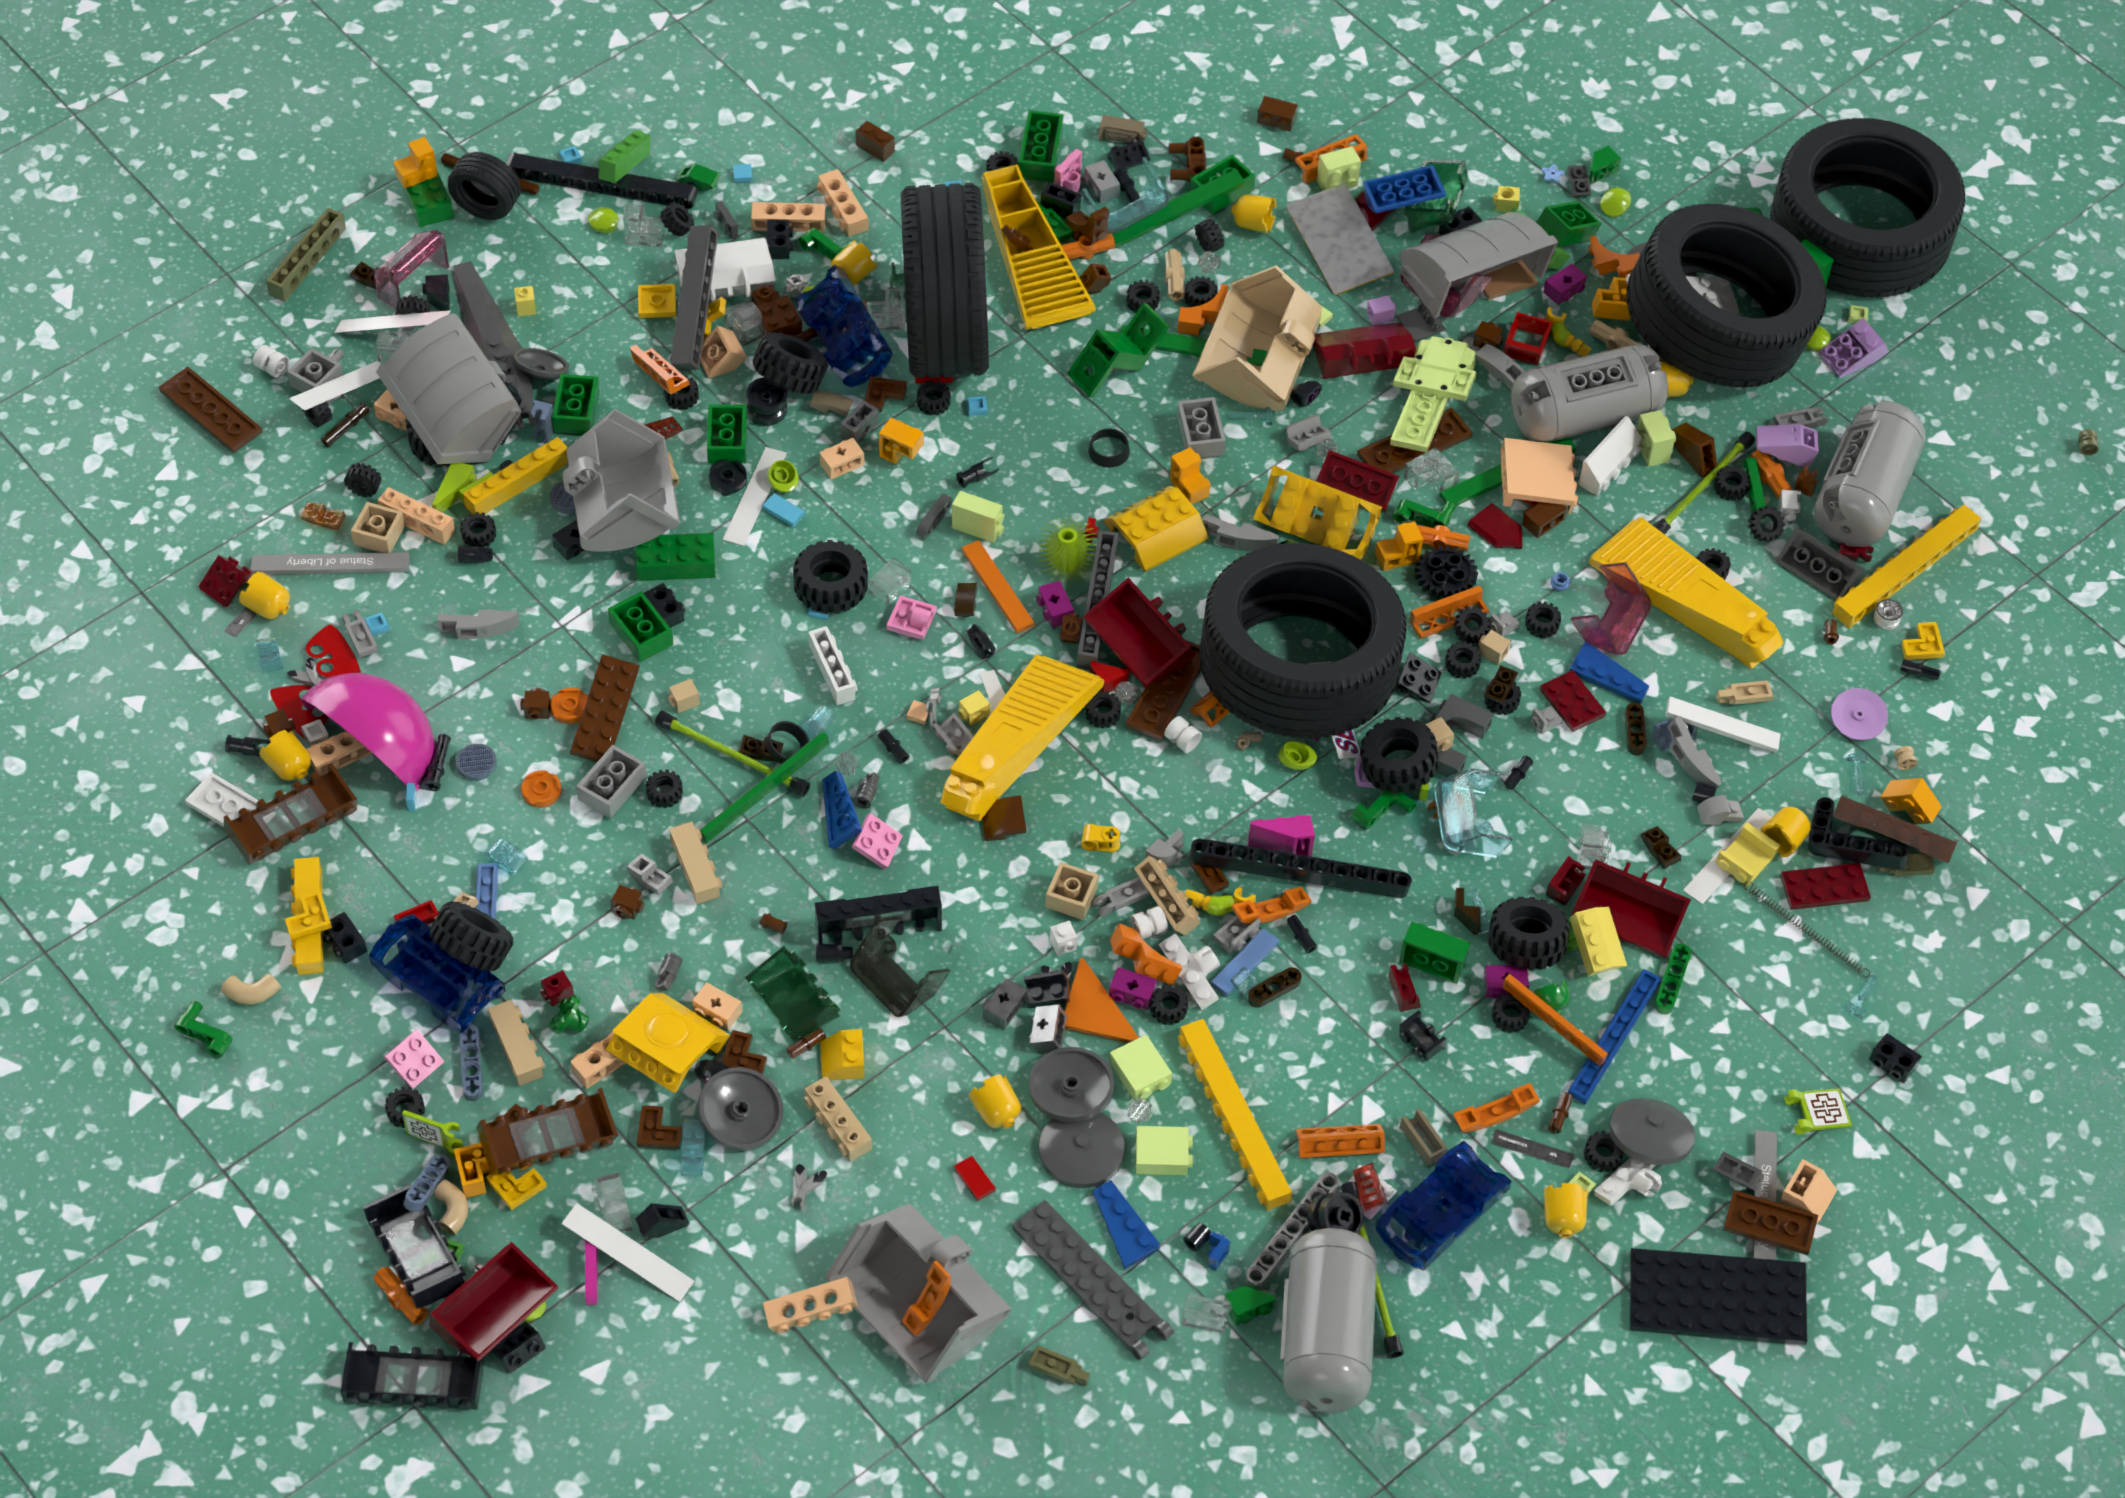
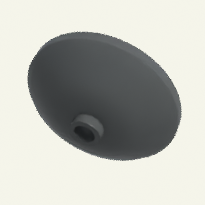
M521 348L515 351L513 356L516 366L536 380L560 378L561 374H567L569 371V364L564 358L547 350Z

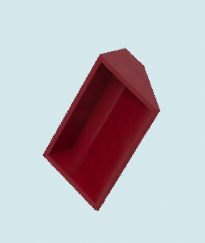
M1400 322L1316 333L1314 335L1313 348L1323 379L1397 369L1404 356L1409 358L1415 357L1416 346L1413 337Z
M1128 577L1082 618L1141 684L1146 687L1178 670L1196 654L1182 637L1187 629L1185 624L1180 623L1173 627L1168 621L1172 617L1171 613L1167 612L1165 615H1162L1158 610L1163 604L1161 598L1156 597L1150 601Z
M1595 859L1572 915L1591 908L1609 907L1618 938L1667 958L1691 899L1665 889L1664 885L1667 881L1665 877H1663L1660 886L1646 881L1648 874L1643 872L1641 878L1627 873L1631 865L1629 862L1626 863L1624 870H1620Z
M512 1241L484 1266L477 1263L474 1270L475 1274L467 1281L464 1280L465 1283L454 1293L444 1297L445 1301L430 1313L429 1327L445 1342L477 1361L482 1359L559 1289L558 1285Z

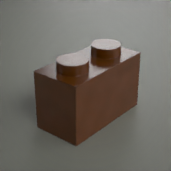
M1264 96L1258 109L1257 123L1291 132L1297 118L1298 104Z
M866 121L856 130V146L885 162L895 152V137Z
M1538 502L1534 507H1529L1525 510L1522 525L1538 539L1566 519L1568 508L1562 504Z

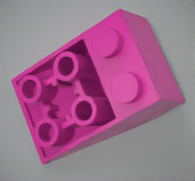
M1311 815L1250 821L1247 844L1250 847L1312 857L1315 834Z

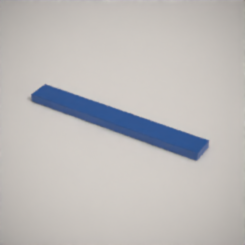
M1645 969L1642 970L1597 1043L1598 1046L1608 1053L1605 1061L1601 1066H1598L1590 1058L1587 1059L1567 1092L1574 1099L1586 1105L1661 983V977Z

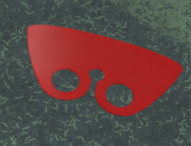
M329 624L321 629L306 645L307 654L313 658H322L329 653L333 656L331 659L325 658L318 661L316 670L320 675L332 677L345 673H361L357 659L349 644L333 625ZM314 645H320L323 647V652L313 654L310 649ZM323 663H331L333 670L323 672L320 667Z
M291 685L271 689L270 695L278 710L284 709L288 719L292 718L296 727L294 730L306 740L301 726L319 719L324 726L328 719L326 714L316 717L312 714V710L302 709L303 704L300 701L299 693L302 690H310L311 686Z

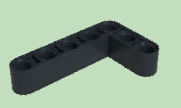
M1828 797L1820 798L1817 801L1808 839V850L1812 855L1898 870L1907 867L1909 849L1905 844L1833 832L1831 828L1834 820V801Z

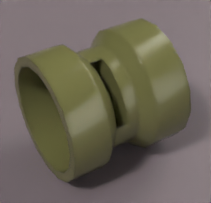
M2086 429L2078 434L2080 453L2086 456L2096 454L2099 450L2096 431Z

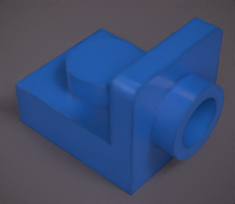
M1213 1231L1209 1236V1244L1213 1247L1210 1249L1207 1257L1209 1258L1208 1267L1216 1271L1230 1252L1231 1241L1223 1234H1217Z

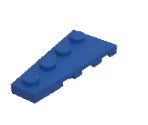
M1587 641L1584 642L1569 669V672L1573 670L1579 678L1639 704L1642 703L1650 687Z
M835 770L822 779L828 844L833 849L838 848L862 832L843 775Z
M1112 1180L1093 1190V1196L1106 1222L1107 1230L1113 1239L1124 1270L1160 1249V1243Z

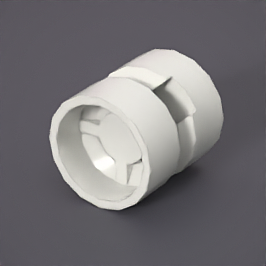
M267 345L261 346L253 358L254 366L266 371V373L275 378H280L285 374L290 361L287 356Z
M1178 716L1169 723L1164 736L1172 743H1177V747L1183 752L1189 753L1199 744L1202 733L1194 726L1189 727V722L1183 717Z
M1159 906L1148 909L1146 914L1139 912L1131 915L1132 928L1138 931L1142 939L1151 937L1152 933L1157 935L1168 930L1165 915Z

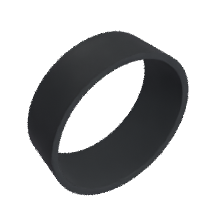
M1106 428L1099 430L1091 438L1088 449L1089 457L1095 464L1102 467L1113 468L1120 466L1127 461L1130 455L1128 439L1124 433L1116 429ZM1102 437H1115L1123 441L1126 448L1119 455L1104 456L1094 449L1093 443Z
M780 721L771 728L766 738V749L775 761L782 764L789 758L781 755L775 749L771 740L772 733L776 731L790 733L797 739L800 749L810 741L806 732L799 725L790 721Z

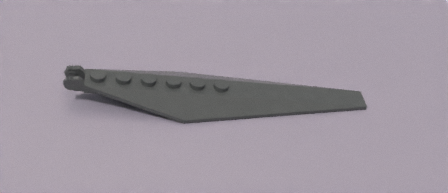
M472 262L454 265L453 268L466 329L488 361L497 362L506 375L504 384L512 385L518 390L522 400L519 407L522 412L516 420L519 429L524 428L523 419L528 418L529 423L533 426L535 425V419L531 416L533 408L532 377L520 370L513 361L515 351L522 347Z

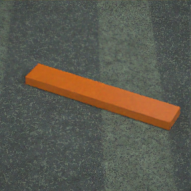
M977 540L963 546V554L1016 633L1018 634L1034 627V621L981 542Z
M1511 974L1505 978L1502 986L1503 989L1598 1066L1602 1065L1608 1055L1606 1051Z

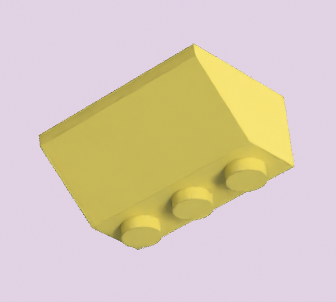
M1609 907L1587 909L1576 912L1570 917L1587 976L1627 966Z

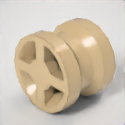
M1903 746L1894 752L1895 759L1898 760L1897 766L1900 770H1909L1917 765V759L1913 756V747Z

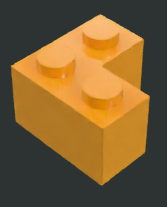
M425 137L409 142L410 156L393 162L395 175L404 189L438 176L434 150Z
M1614 277L1609 290L1597 289L1592 301L1593 317L1629 321L1631 316L1629 315L1628 304L1626 303V278Z
M890 418L879 432V455L881 458L894 464L899 461L902 455L913 459L924 445V432L904 424L900 420Z
M1190 447L1171 456L1169 480L1175 487L1179 488L1193 505L1209 497L1211 484L1200 473L1202 462L1200 455L1195 453Z
M1415 521L1398 525L1395 538L1383 539L1377 542L1375 555L1383 571L1415 564L1420 559L1423 537Z
M1923 778L1891 780L1880 797L1890 812L1906 810L1916 825L1932 823L1942 807Z
M481 1143L454 1149L465 1197L469 1198L486 1194L483 1174L491 1172Z

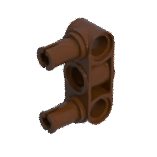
M1194 136L1185 141V143H1169V154H1185L1187 156V168L1170 169V181L1181 180L1191 184L1192 177L1206 170L1204 140Z

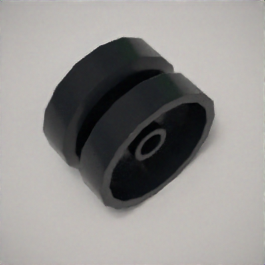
M765 377L752 381L746 389V405L749 419L762 426H771L781 422L787 414V390L774 385L771 381L766 380Z
M1324 1193L1316 1196L1311 1201L1307 1211V1221L1311 1232L1318 1229L1337 1228L1358 1234L1363 1225L1364 1214L1361 1204L1350 1193Z

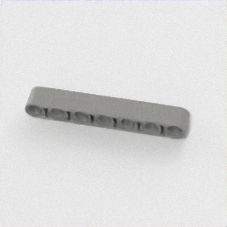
M1325 1172L1319 1177L1249 1267L1246 1273L1245 1286L1259 1291L1265 1288L1290 1255L1292 1246L1309 1231L1307 1218H1302L1300 1215L1307 1216L1309 1205L1316 1196L1337 1192L1339 1183L1337 1175L1332 1172ZM1324 1184H1330L1332 1187H1326ZM1293 1230V1231H1295L1296 1233H1295V1234H1291V1233H1289L1288 1231ZM1276 1246H1282L1285 1249L1279 1250ZM1264 1262H1270L1272 1265H1265ZM1251 1278H1258L1260 1281H1253Z

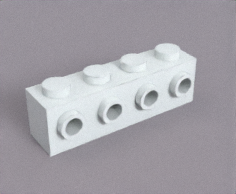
M827 626L809 631V647L836 705L856 700L855 691H858L855 680H852L849 667L843 661L842 652L836 646L834 635L830 634Z

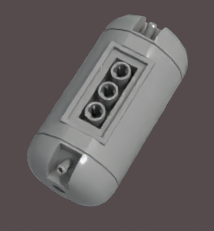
M1639 344L1522 372L1513 383L1511 390L1513 416L1520 432L1529 441L1544 443L1614 427L1625 416H1628L1631 422L1639 420L1640 414L1662 410L1665 406L1668 395L1667 375L1660 368L1659 356L1650 347Z
M1887 400L1873 405L1868 404L1860 408L1852 419L1851 424L1847 426L1823 479L1824 484L1814 507L1816 523L1820 530L1831 540L1839 544L1841 542L1845 543L1846 546L1867 547L1879 542L1889 529L1925 446L1926 430L1919 416L1911 409L1900 403Z
M1325 1228L1304 1234L1292 1246L1289 1278L1285 1279L1280 1359L1284 1362L1283 1387L1288 1396L1300 1403L1302 1407L1319 1413H1339L1358 1407L1369 1396L1371 1389L1377 1257L1375 1250L1367 1239L1344 1229Z

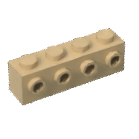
M693 821L669 828L671 843L696 904L720 897L722 883L719 876L715 877L714 872L716 870L713 861H709L707 858L709 853L706 844L702 845L700 841L702 840L700 829H695Z
M1148 856L1134 868L1176 931L1186 936L1201 923L1197 918L1198 912L1193 906H1189L1187 903L1188 897L1182 890L1179 891L1176 886L1178 882L1172 875L1167 873L1166 870L1168 868L1161 859L1156 860Z
M511 999L489 1007L490 1021L518 1085L521 1086L542 1078V1069L545 1066L541 1056H536L537 1047L534 1040H529L528 1038L530 1032L526 1022H521L522 1013L519 1006H514Z
M826 1076L804 1088L805 1097L803 1100L809 1109H813L820 1125L824 1124L827 1135L832 1141H836L838 1150L843 1157L847 1156L851 1162L872 1150V1138Z

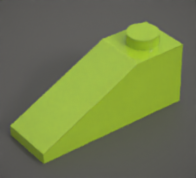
M464 463L450 464L434 498L432 508L443 513L460 500L459 491L477 480V474H475L473 465Z

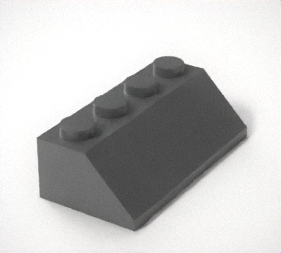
M1803 529L1794 530L1776 560L1777 563L1835 600L1847 595V592L1856 586L1866 570Z

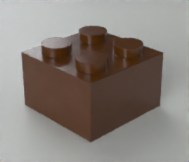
M788 295L753 306L754 321L762 336L771 332L794 336L802 332V320Z

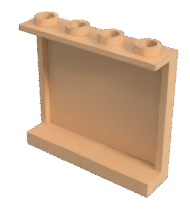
M1504 438L1500 450L1503 506L1511 507L1513 499L1567 505L1568 514H1571L1573 506L1576 507L1578 502V496L1575 495L1577 482L1574 481L1576 468L1573 467L1575 455L1572 454V447Z

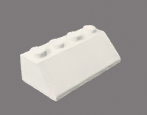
M1625 416L1583 462L1578 485L1596 496L1602 491L1607 490L1610 482L1618 478L1621 470L1627 468L1631 459L1637 457L1642 449L1640 447L1642 438L1628 416Z

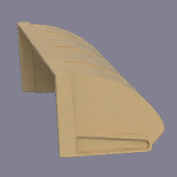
M1277 265L1231 283L1192 376L1198 382L1204 381L1216 391L1242 404L1265 410H1284L1304 360L1310 353L1314 343V335L1321 321L1322 306ZM1253 348L1267 351L1262 366L1246 361L1247 357L1252 358Z

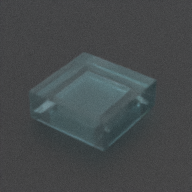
M1243 967L1230 980L1241 996H1246L1249 990L1258 984L1248 967Z

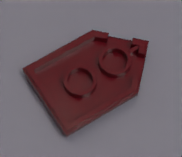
M1494 503L1484 508L1470 519L1467 524L1468 527L1495 548H1523L1522 526Z

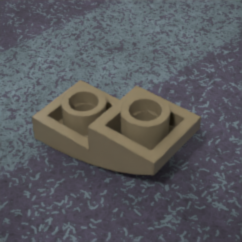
M815 391L809 406L824 413H827L830 409L846 417L853 400L835 393Z

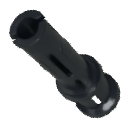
M1117 168L1113 174L1120 183V190L1126 193L1138 216L1146 213L1148 209L1136 191L1134 180L1129 177L1127 168Z
M446 734L438 736L432 762L426 769L427 776L423 780L422 786L429 791H438L441 787L440 780L445 773L443 765L451 740L450 736Z

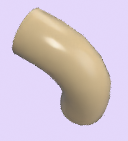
M268 973L253 984H246L233 975L223 983L221 992L239 1004L254 1005L274 996L281 989V986Z
M443 1180L434 1192V1198L445 1204L447 1208L438 1225L447 1234L455 1236L468 1217V1202L464 1193L455 1184L448 1180Z

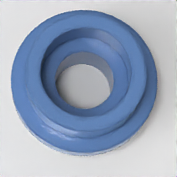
M1558 572L1552 576L1550 583L1554 589L1563 591L1569 587L1570 579L1567 574Z

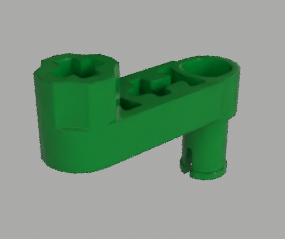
M811 228L798 238L799 244L805 251L814 247L831 261L854 240L852 239L845 246L840 247L816 228Z
M1402 499L1396 507L1392 518L1399 524L1412 520L1430 528L1438 525L1447 527L1456 506L1454 503L1446 501L1441 511L1438 512L1408 499Z
M1388 791V793L1384 792L1369 808L1359 804L1351 814V818L1366 829H1370L1393 804H1398L1408 813H1411L1415 809L1417 802L1404 795L1403 792L1393 794L1392 791Z
M192 1000L185 1013L181 1014L176 1021L174 1028L188 1037L207 1043L205 1049L216 1058L223 1057L233 1038L225 1031L196 1021L195 1019L203 1009V1005Z

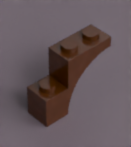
M1106 207L1091 213L1090 216L1079 210L1066 217V224L1073 230L1072 237L1075 241H1079V238L1084 235L1093 244L1107 237L1109 210Z

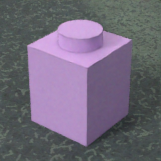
M1389 295L1368 300L1366 313L1372 325L1394 321V314L1397 309Z

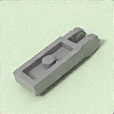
M1821 407L1776 414L1773 419L1776 425L1801 424L1809 428L1825 426L1829 422L1827 417L1822 416L1824 410Z
M358 609L353 611L354 618L356 619L353 622H350L346 613L342 614L346 630L359 658L378 652L376 642Z
M1137 877L1107 890L1104 894L1093 899L1092 904L1098 907L1104 905L1107 901L1110 902L1098 911L1099 915L1104 917L1111 914L1114 910L1117 911L1150 896L1151 893L1141 878Z

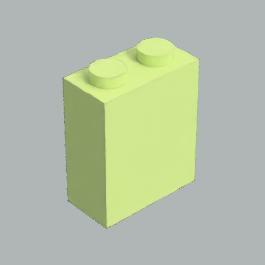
M959 491L952 504V528L995 543L997 537H1001L1004 531V526L1002 525L1004 520V514L1002 513L1003 505Z
M1147 1034L1110 1052L1109 1063L1134 1101L1146 1099L1153 1092L1164 1090L1171 1084L1172 1072Z
M1137 1126L1136 1174L1188 1175V1167H1192L1193 1155L1189 1154V1148H1192L1193 1137L1188 1135V1127Z

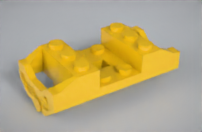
M1273 465L1268 485L1256 509L1253 520L1318 545L1346 552L1362 560L1369 547L1370 539L1375 534V526H1377L1382 507ZM1288 475L1271 521H1269L1265 514L1272 503V495L1277 490L1280 476ZM1363 506L1371 514L1362 541L1357 549L1345 550L1350 536H1354V528L1359 523L1360 518H1358V515ZM1316 507H1318V511L1323 512V516L1315 514V517H1312Z

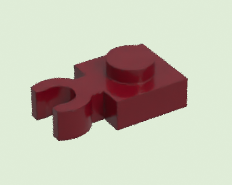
M1841 542L1839 553L1852 561H1857L1859 557L1865 562H1871L1872 555L1868 554H1872L1874 548L1871 546L1850 547Z

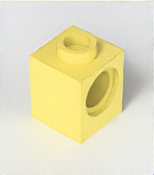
M1498 186L1497 193L1493 195V204H1496V211L1510 212L1513 208L1518 210L1520 188Z
M533 286L514 288L518 317L536 315Z
M978 690L959 701L958 714L963 721L966 720L971 726L990 715V703Z

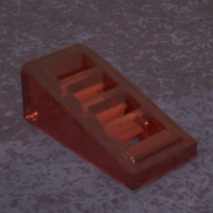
M673 416L645 424L648 428L664 436L665 440L683 431V428Z
M1373 1163L1352 1170L1365 1211L1388 1204ZM1370 1170V1175L1361 1178L1360 1174ZM1372 1179L1373 1183L1364 1186L1363 1182ZM1375 1187V1191L1367 1194L1366 1190ZM1377 1195L1378 1199L1370 1202L1369 1198Z

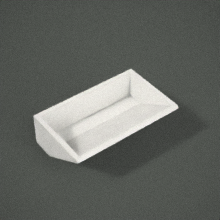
M766 238L717 244L709 300L714 301L719 297L728 298L742 295L751 297V291L764 285H772L775 290V275ZM687 248L674 250L680 286L683 281V268L685 267V252Z

